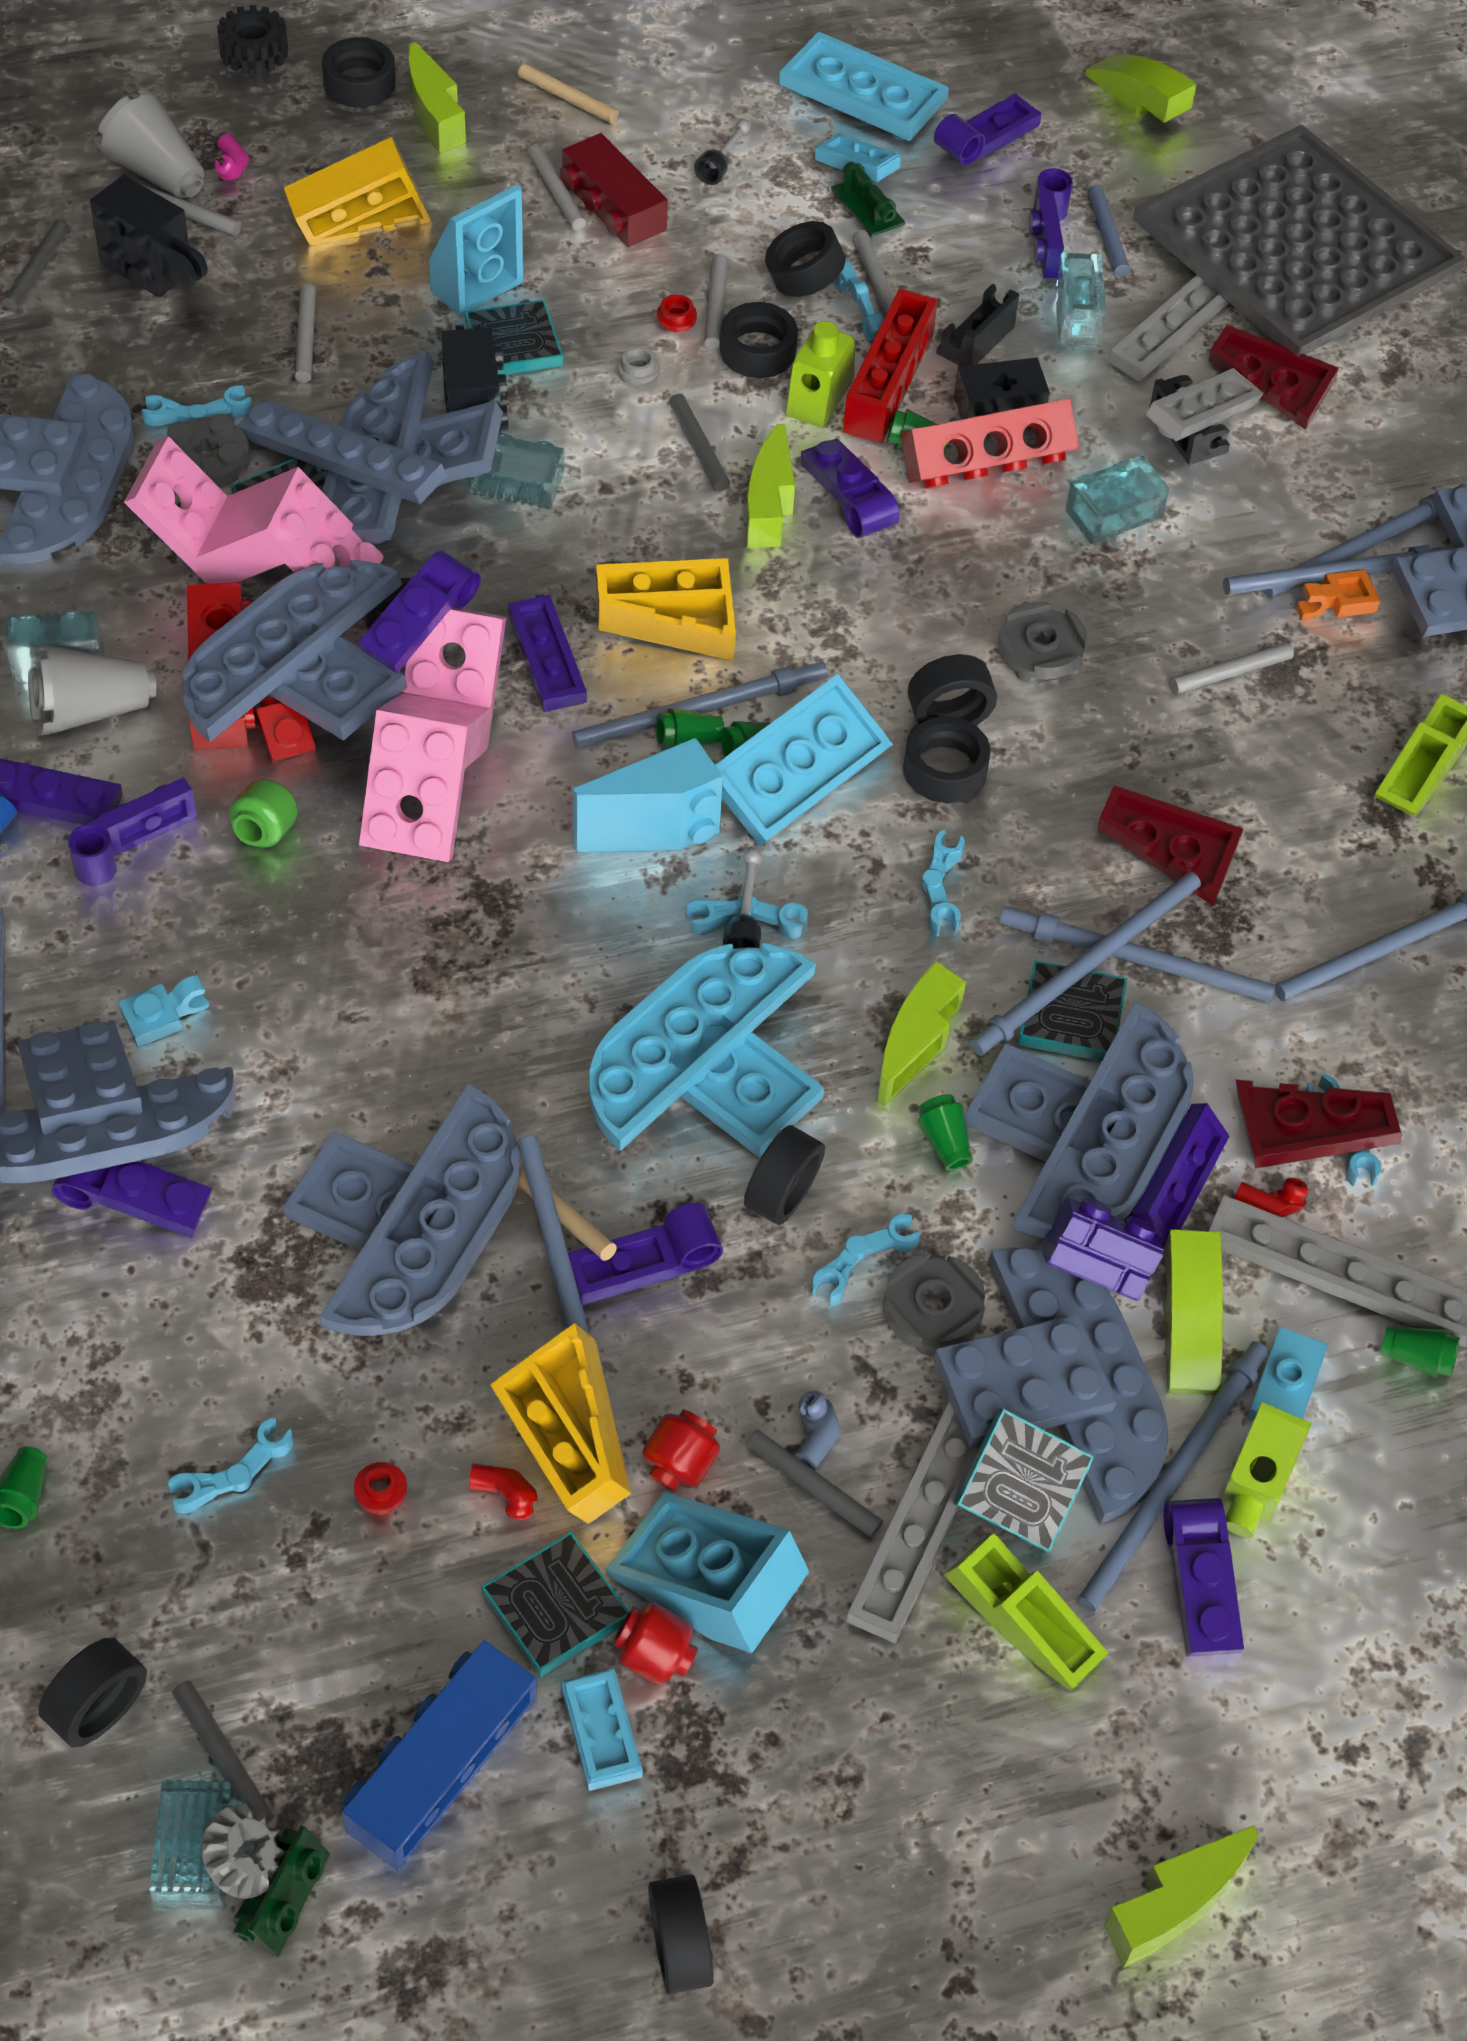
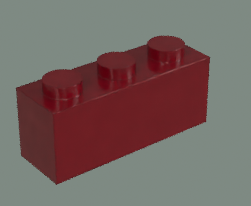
M602 133L562 149L560 177L568 190H572L583 201L586 209L594 213L605 224L607 230L612 235H616L627 247H631L667 230L668 199Z

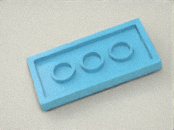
M819 31L779 72V85L908 141H911L948 99L949 87Z
M836 674L715 764L723 776L722 799L761 847L885 752L893 743L840 675Z

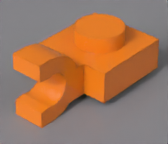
M1364 569L1326 574L1322 585L1319 583L1304 584L1302 591L1307 600L1298 601L1295 608L1301 620L1315 618L1324 613L1327 608H1332L1336 617L1376 613L1381 600Z

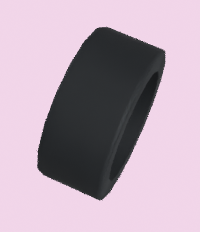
M364 37L347 38L332 44L323 54V86L327 95L337 103L349 107H369L388 99L395 90V58L390 48L382 42ZM356 67L377 71L372 75L364 77H350L341 74L347 69Z
M809 221L792 226L778 235L766 250L764 261L780 292L786 296L802 297L812 295L835 281L844 269L846 257L831 226L824 222ZM820 251L811 260L791 267L799 258L809 253Z
M765 302L744 303L731 309L723 318L720 332V353L723 362L732 371L752 378L774 377L785 372L793 364L797 351L798 327L795 318L785 309ZM760 332L770 334L781 342L771 347L758 348L741 343L737 338L746 333Z
M956 654L933 660L916 671L908 684L907 694L918 724L929 718L951 716L963 718L977 726L987 719L996 707L997 693L985 662L975 656ZM963 688L970 689L963 695L951 700L934 701L949 691Z
M951 716L929 718L916 725L908 735L903 764L906 781L916 793L931 801L942 803L965 801L976 795L986 783L991 747L987 736L976 725L963 718ZM942 746L956 748L968 755L973 761V766L959 772H943L928 766L920 757L923 752L931 748Z
M792 1125L782 1129L766 1149L752 1174L744 1195V1206L778 1226L786 1222L810 1189L823 1161L825 1145Z
M103 1638L84 1648L57 1673L42 1696L38 1715L71 1748L85 1746L102 1736L127 1713L143 1689L146 1682L147 1669L116 1638Z
M690 1874L650 1882L648 1893L660 1970L667 1994L712 1986L714 1978L710 1942L701 1895L695 1876Z

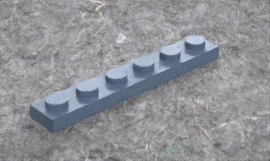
M265 399L254 406L250 413L237 425L245 433L248 441L419 505L447 477L442 463Z

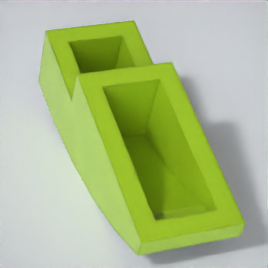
M417 42L409 44L411 98L413 109L423 132L439 153L466 143L465 111L458 105L457 84Z
M1113 54L1086 68L1085 75L1135 115L1147 109L1165 123L1192 108L1197 83L1161 62L1143 56Z
M776 424L764 441L754 463L747 502V549L781 547L783 515H793L795 481L785 424Z
M1441 693L1424 722L1420 721L1376 791L1375 797L1416 817L1438 789L1467 746V706Z
M938 961L918 980L903 1002L892 1025L884 1051L877 1102L883 1107L890 1103L946 1049L950 1028L949 1020L962 1008L966 982Z
M1170 1229L1164 1248L1166 1296L1163 1302L1168 1393L1216 1395L1221 1388L1223 1335L1221 1232Z
M995 1533L976 1543L944 1574L961 1595L1004 1638L1041 1670L1068 1690L1074 1689L1109 1654L1039 1571L1036 1570L1029 1574Z
M1254 1825L1153 1865L1144 1884L1148 1893L1111 1908L1104 1927L1123 1967L1157 1952L1186 1932L1213 1907L1234 1881L1255 1845L1259 1834Z

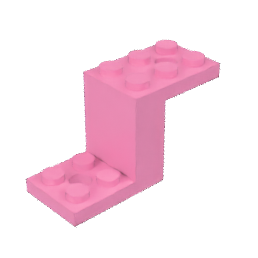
M169 436L156 442L124 501L207 584L239 582L283 564H286L294 573L323 563L325 570L336 567L334 564L335 555L339 566L351 567L350 560L381 564L384 557L373 544L363 542L352 530L353 523L299 467L227 496ZM174 491L180 498L181 508L175 504Z
M452 607L407 661L405 668L407 688L376 710L359 845L449 862L453 858L465 768L488 750L506 624L505 616ZM447 643H457L464 649L466 659L462 666L454 667L445 661L443 649ZM412 795L421 801L423 814L420 818L411 819L402 812L400 803L403 796Z

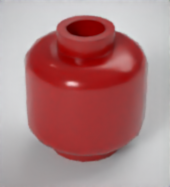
M682 1409L679 1415L671 1413L664 1415L642 1451L643 1458L652 1466L648 1476L675 1492L679 1484L688 1488L698 1487L720 1452V1444L714 1438L717 1433L716 1428L694 1413Z
M649 1602L641 1609L633 1606L623 1620L613 1641V1646L619 1648V1663L624 1668L657 1685L667 1682L674 1673L683 1677L698 1651V1647L690 1643L693 1636L691 1622L656 1602Z

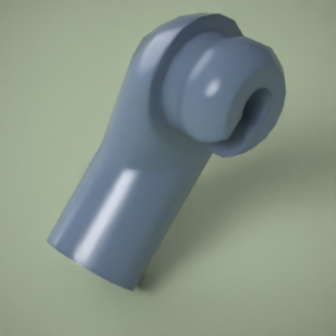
M809 1391L800 1398L798 1407L801 1411V1418L808 1437L797 1450L795 1456L813 1470H816L838 1440L841 1429L830 1400L826 1399L823 1393L819 1391Z

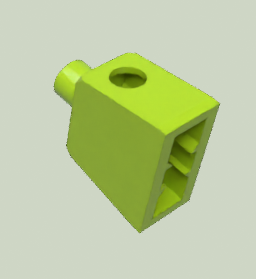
M829 321L818 322L795 357L786 408V416L823 429L854 380L855 339L851 335L839 332L838 327L834 323ZM818 380H819V382H820V388H819V389H817V381H818Z
M1264 1402L1261 1403L1222 1497V1501L1230 1505L1226 1515L1227 1529L1242 1537L1251 1538L1260 1519L1271 1522L1312 1423Z

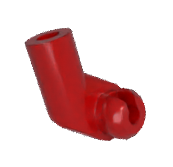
M1292 1177L1285 1180L1282 1189L1267 1193L1242 1181L1234 1199L1283 1218L1298 1213L1307 1204L1305 1198L1309 1193V1188L1304 1181Z
M472 1464L469 1479L470 1490L501 1494L507 1499L505 1513L510 1518L528 1520L533 1516V1504L538 1502L537 1491L520 1472L510 1468Z

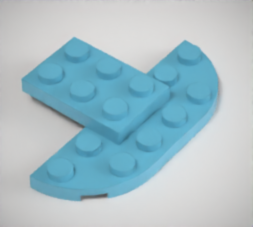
M762 943L761 948L733 949L732 944L722 945L700 953L687 961L626 1014L603 1037L594 1053L590 1067L589 1098L591 1109L599 1128L611 1144L621 1151L681 1097L760 1158L782 1129L789 1125L794 1126L823 1099L824 1087L752 1032L815 975L816 963L795 951L772 944Z

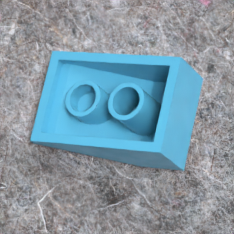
M517 184L452 217L429 258L430 290L459 317L464 315L465 312L472 311L524 283L522 188Z
M694 738L573 788V847L577 852L676 851L694 844L705 843L720 833L723 776L698 740Z
M666 1491L663 1492L606 1568L610 1578L647 1601L656 1602L689 1620L693 1629L705 1637L749 1653L754 1652L809 1573L790 1530Z

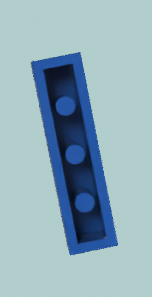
M485 1640L482 1641L472 1654L466 1651L458 1658L449 1673V1683L438 1696L431 1693L425 1698L414 1715L416 1723L403 1738L396 1736L387 1744L379 1757L378 1764L380 1766L367 1782L364 1779L356 1782L343 1800L342 1808L344 1810L342 1811L345 1832L397 1871H399L537 1699L536 1677Z

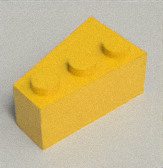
M392 137L283 187L295 220L310 246L358 237L360 230L382 226L383 231L396 229V223L417 219L419 224L432 222L421 194Z
M728 558L596 564L595 594L599 631L733 661L736 629Z
M573 1323L492 1382L490 1386L567 1511L590 1524L630 1495L631 1489L596 1340L576 1323Z

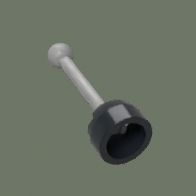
M741 119L736 123L735 132L720 150H707L696 160L694 171L703 183L715 185L725 176L728 169L726 154L741 135L749 133L751 125L748 120Z
M755 848L746 850L743 855V860L747 867L741 912L729 919L724 928L722 943L723 945L732 944L733 949L760 948L761 928L757 920L750 915L755 870L762 859L760 851Z

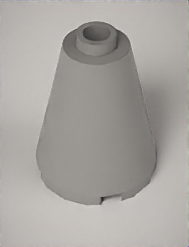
M142 89L137 91L141 96L133 100L128 96L120 99L108 111L100 123L98 131L103 136L101 143L96 140L98 149L110 160L174 197L182 199L195 196L203 187L204 169L159 98L153 92Z
M35 644L30 647L28 658L37 657V669L28 670V693L32 720H42V724L35 729L39 735L54 734L142 709L148 706L149 698L156 697L154 671H147L144 662L46 644Z

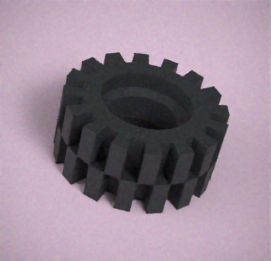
M250 5V10L245 11L244 7L241 6L237 7L236 14L230 10L226 13V18H220L219 25H217L220 56L223 58V63L226 66L231 64L232 70L237 72L242 68L243 74H250L251 69H256V74H263L262 68H267L270 72L275 70V64L281 66L284 63V58L287 59V29L284 18L279 17L277 11L274 10L270 13L269 8L265 6L259 11L256 5Z

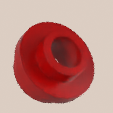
M674 294L662 300L661 305L657 309L656 318L662 328L672 332H682L689 330L695 325L697 311L693 306V302L688 297Z
M376 1462L367 1465L358 1473L354 1481V1495L358 1504L366 1511L382 1515L394 1511L403 1503L407 1494V1481L404 1473L397 1466L387 1462ZM377 1481H387L390 1484L383 1491H376L371 1488V1485Z

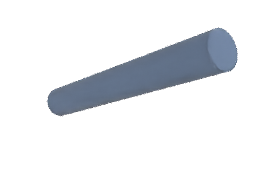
M1094 185L1089 188L1088 195L1114 273L1118 277H1123L1130 272V267L1102 186Z

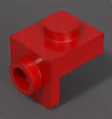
M273 697L260 702L262 708L256 709L254 716L256 726L259 725L271 764L315 752L316 746L306 717Z

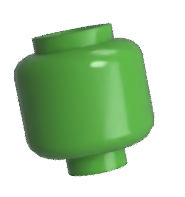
M256 780L251 782L232 803L229 811L230 824L236 836L242 842L254 847H271L276 845L294 825L298 814L297 803L292 794L283 785L273 780Z

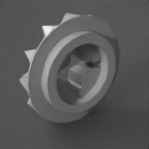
M247 1803L226 1807L215 1813L206 1824L201 1841L202 1858L210 1878L222 1891L241 1899L257 1897L267 1892L279 1869V1861L286 1854L285 1851L278 1848L275 1841L280 1829L268 1826L265 1822L266 1811L253 1812L249 1809ZM247 1841L253 1843L254 1851L249 1854V1857H239L234 1860L232 1855L238 1852V1848Z

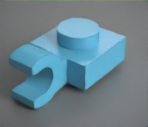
M198 975L183 979L169 994H167L163 984H159L117 1002L138 1048L183 1030L181 1017L201 1012L209 1007L208 1001L203 994L205 989Z

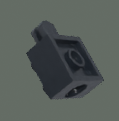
M122 175L90 199L100 263L108 270L117 272L132 281L138 288L145 289L159 298L177 284L185 289H189L196 281L201 280L207 274L208 267L203 255L198 250L189 246L184 209L126 175Z
M480 323L472 324V329H465L464 324L455 325V330L441 331L446 413L496 401L503 412L496 448H501V431L509 430L507 405H500V401L508 400L506 374H498L497 370L504 369L502 345H494L492 328H481Z

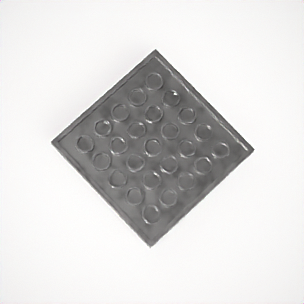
M1302 124L1136 206L1133 220L1272 340L1288 348L1296 356L1310 353L1461 271L1466 259Z

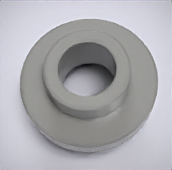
M635 346L628 348L618 361L619 376L631 384L641 385L649 383L657 377L659 372V363L654 353L645 347Z

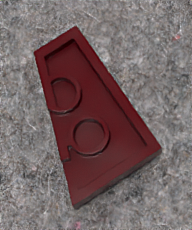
M1227 324L1212 346L1208 360L1223 372L1232 368L1237 370L1264 393L1261 399L1305 430L1335 382L1339 367L1305 354L1296 356L1282 345Z
M1116 785L1111 790L1097 827L1098 830L1175 881H1178L1188 872L1195 873L1200 879L1201 886L1193 893L1212 906L1216 903L1244 829Z
M1235 1079L1236 1092L1255 1169L1401 1144V1129L1391 1093L1330 1088L1325 1093L1299 1091L1298 1085L1279 1083V1089L1254 1087L1253 1081Z

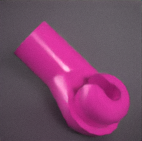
M225 134L220 137L217 143L218 148L223 153L221 157L224 161L219 163L216 160L215 170L219 173L221 179L234 181L241 177L249 164L250 158L232 134Z

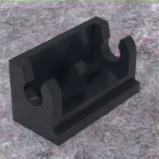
M991 284L984 291L982 304L956 329L955 324L951 323L943 330L941 344L937 347L936 354L959 366L978 364L1015 327L1020 294L1010 289L1001 304L994 295L996 285Z
M1180 375L1167 380H1163V378L1155 380L1150 406L1154 401L1178 392L1179 388L1193 384L1192 379L1188 375ZM1224 424L1209 426L1178 441L1169 438L1188 465L1226 454L1230 447L1229 442L1221 438V436H1225L1230 432Z

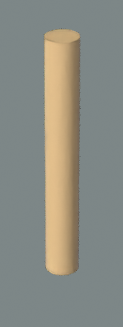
M523 63L518 71L520 78L610 124L616 122L619 115L617 109L527 63Z
M520 1164L518 1186L532 1198L524 1165ZM551 1189L560 1223L604 1261L610 1259L616 1252V1244Z

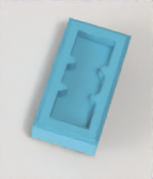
M841 133L834 135L815 147V161L840 170L849 162L860 163L871 181L876 183L900 168V155Z
M1280 1326L1247 1418L1254 1420L1261 1403L1264 1402L1303 1419L1328 1344Z
M615 1669L561 1681V1691L588 1791L642 1778L643 1769Z

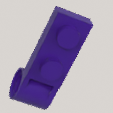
M1013 94L967 121H964L956 114L946 116L935 130L934 143L962 165H969L1040 126L1042 113L1017 94Z
M1056 168L1046 169L1039 174L1033 211L1029 213L1030 235H1036L1034 240L1035 262H1041L1043 278H1059L1064 244L1059 222L1067 217L1073 185L1071 175L1064 170Z
M838 438L823 441L817 446L801 451L802 466L844 507L847 526L856 538L865 537L899 523V508L893 494Z
M437 551L428 559L418 573L410 579L358 643L361 650L397 674L453 606L461 609L472 600L480 585V574L445 551Z
M183 777L168 785H161L152 792L128 803L119 804L112 810L100 815L99 818L76 828L68 838V846L76 878L81 883L89 886L105 884L116 873V855L196 819L197 814L193 790Z
M135 1161L57 1178L51 1191L60 1202L76 1209H91L97 1203L193 1238L210 1198L212 1188L146 1163Z
M688 1203L672 1210L665 1217L664 1225L611 1240L616 1244L617 1249L615 1254L608 1260H602L588 1247L568 1253L581 1304L585 1305L707 1267L722 1256L723 1247L706 1206L702 1203Z
M1220 1498L1166 1501L1163 1510L1164 1532L1167 1545L1170 1549H1173L1187 1657L1241 1653L1244 1650L1223 1503Z

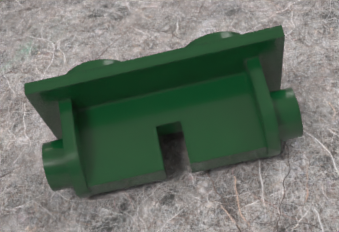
M847 163L842 169V183L832 186L831 191L869 235L873 237L905 225V221L896 211L895 202L887 198L876 185L871 183V179L865 173L864 167L860 163Z
M302 1825L298 1831L286 1828L282 1836H276L275 1841L278 1848L285 1851L286 1854L279 1861V1869L268 1891L257 1897L244 1899L238 1913L233 1918L236 1927L232 1934L236 1938L250 1944L257 1938L276 1957H279L288 1937L295 1930L303 1906L314 1884L322 1876L324 1864L330 1854L314 1835Z

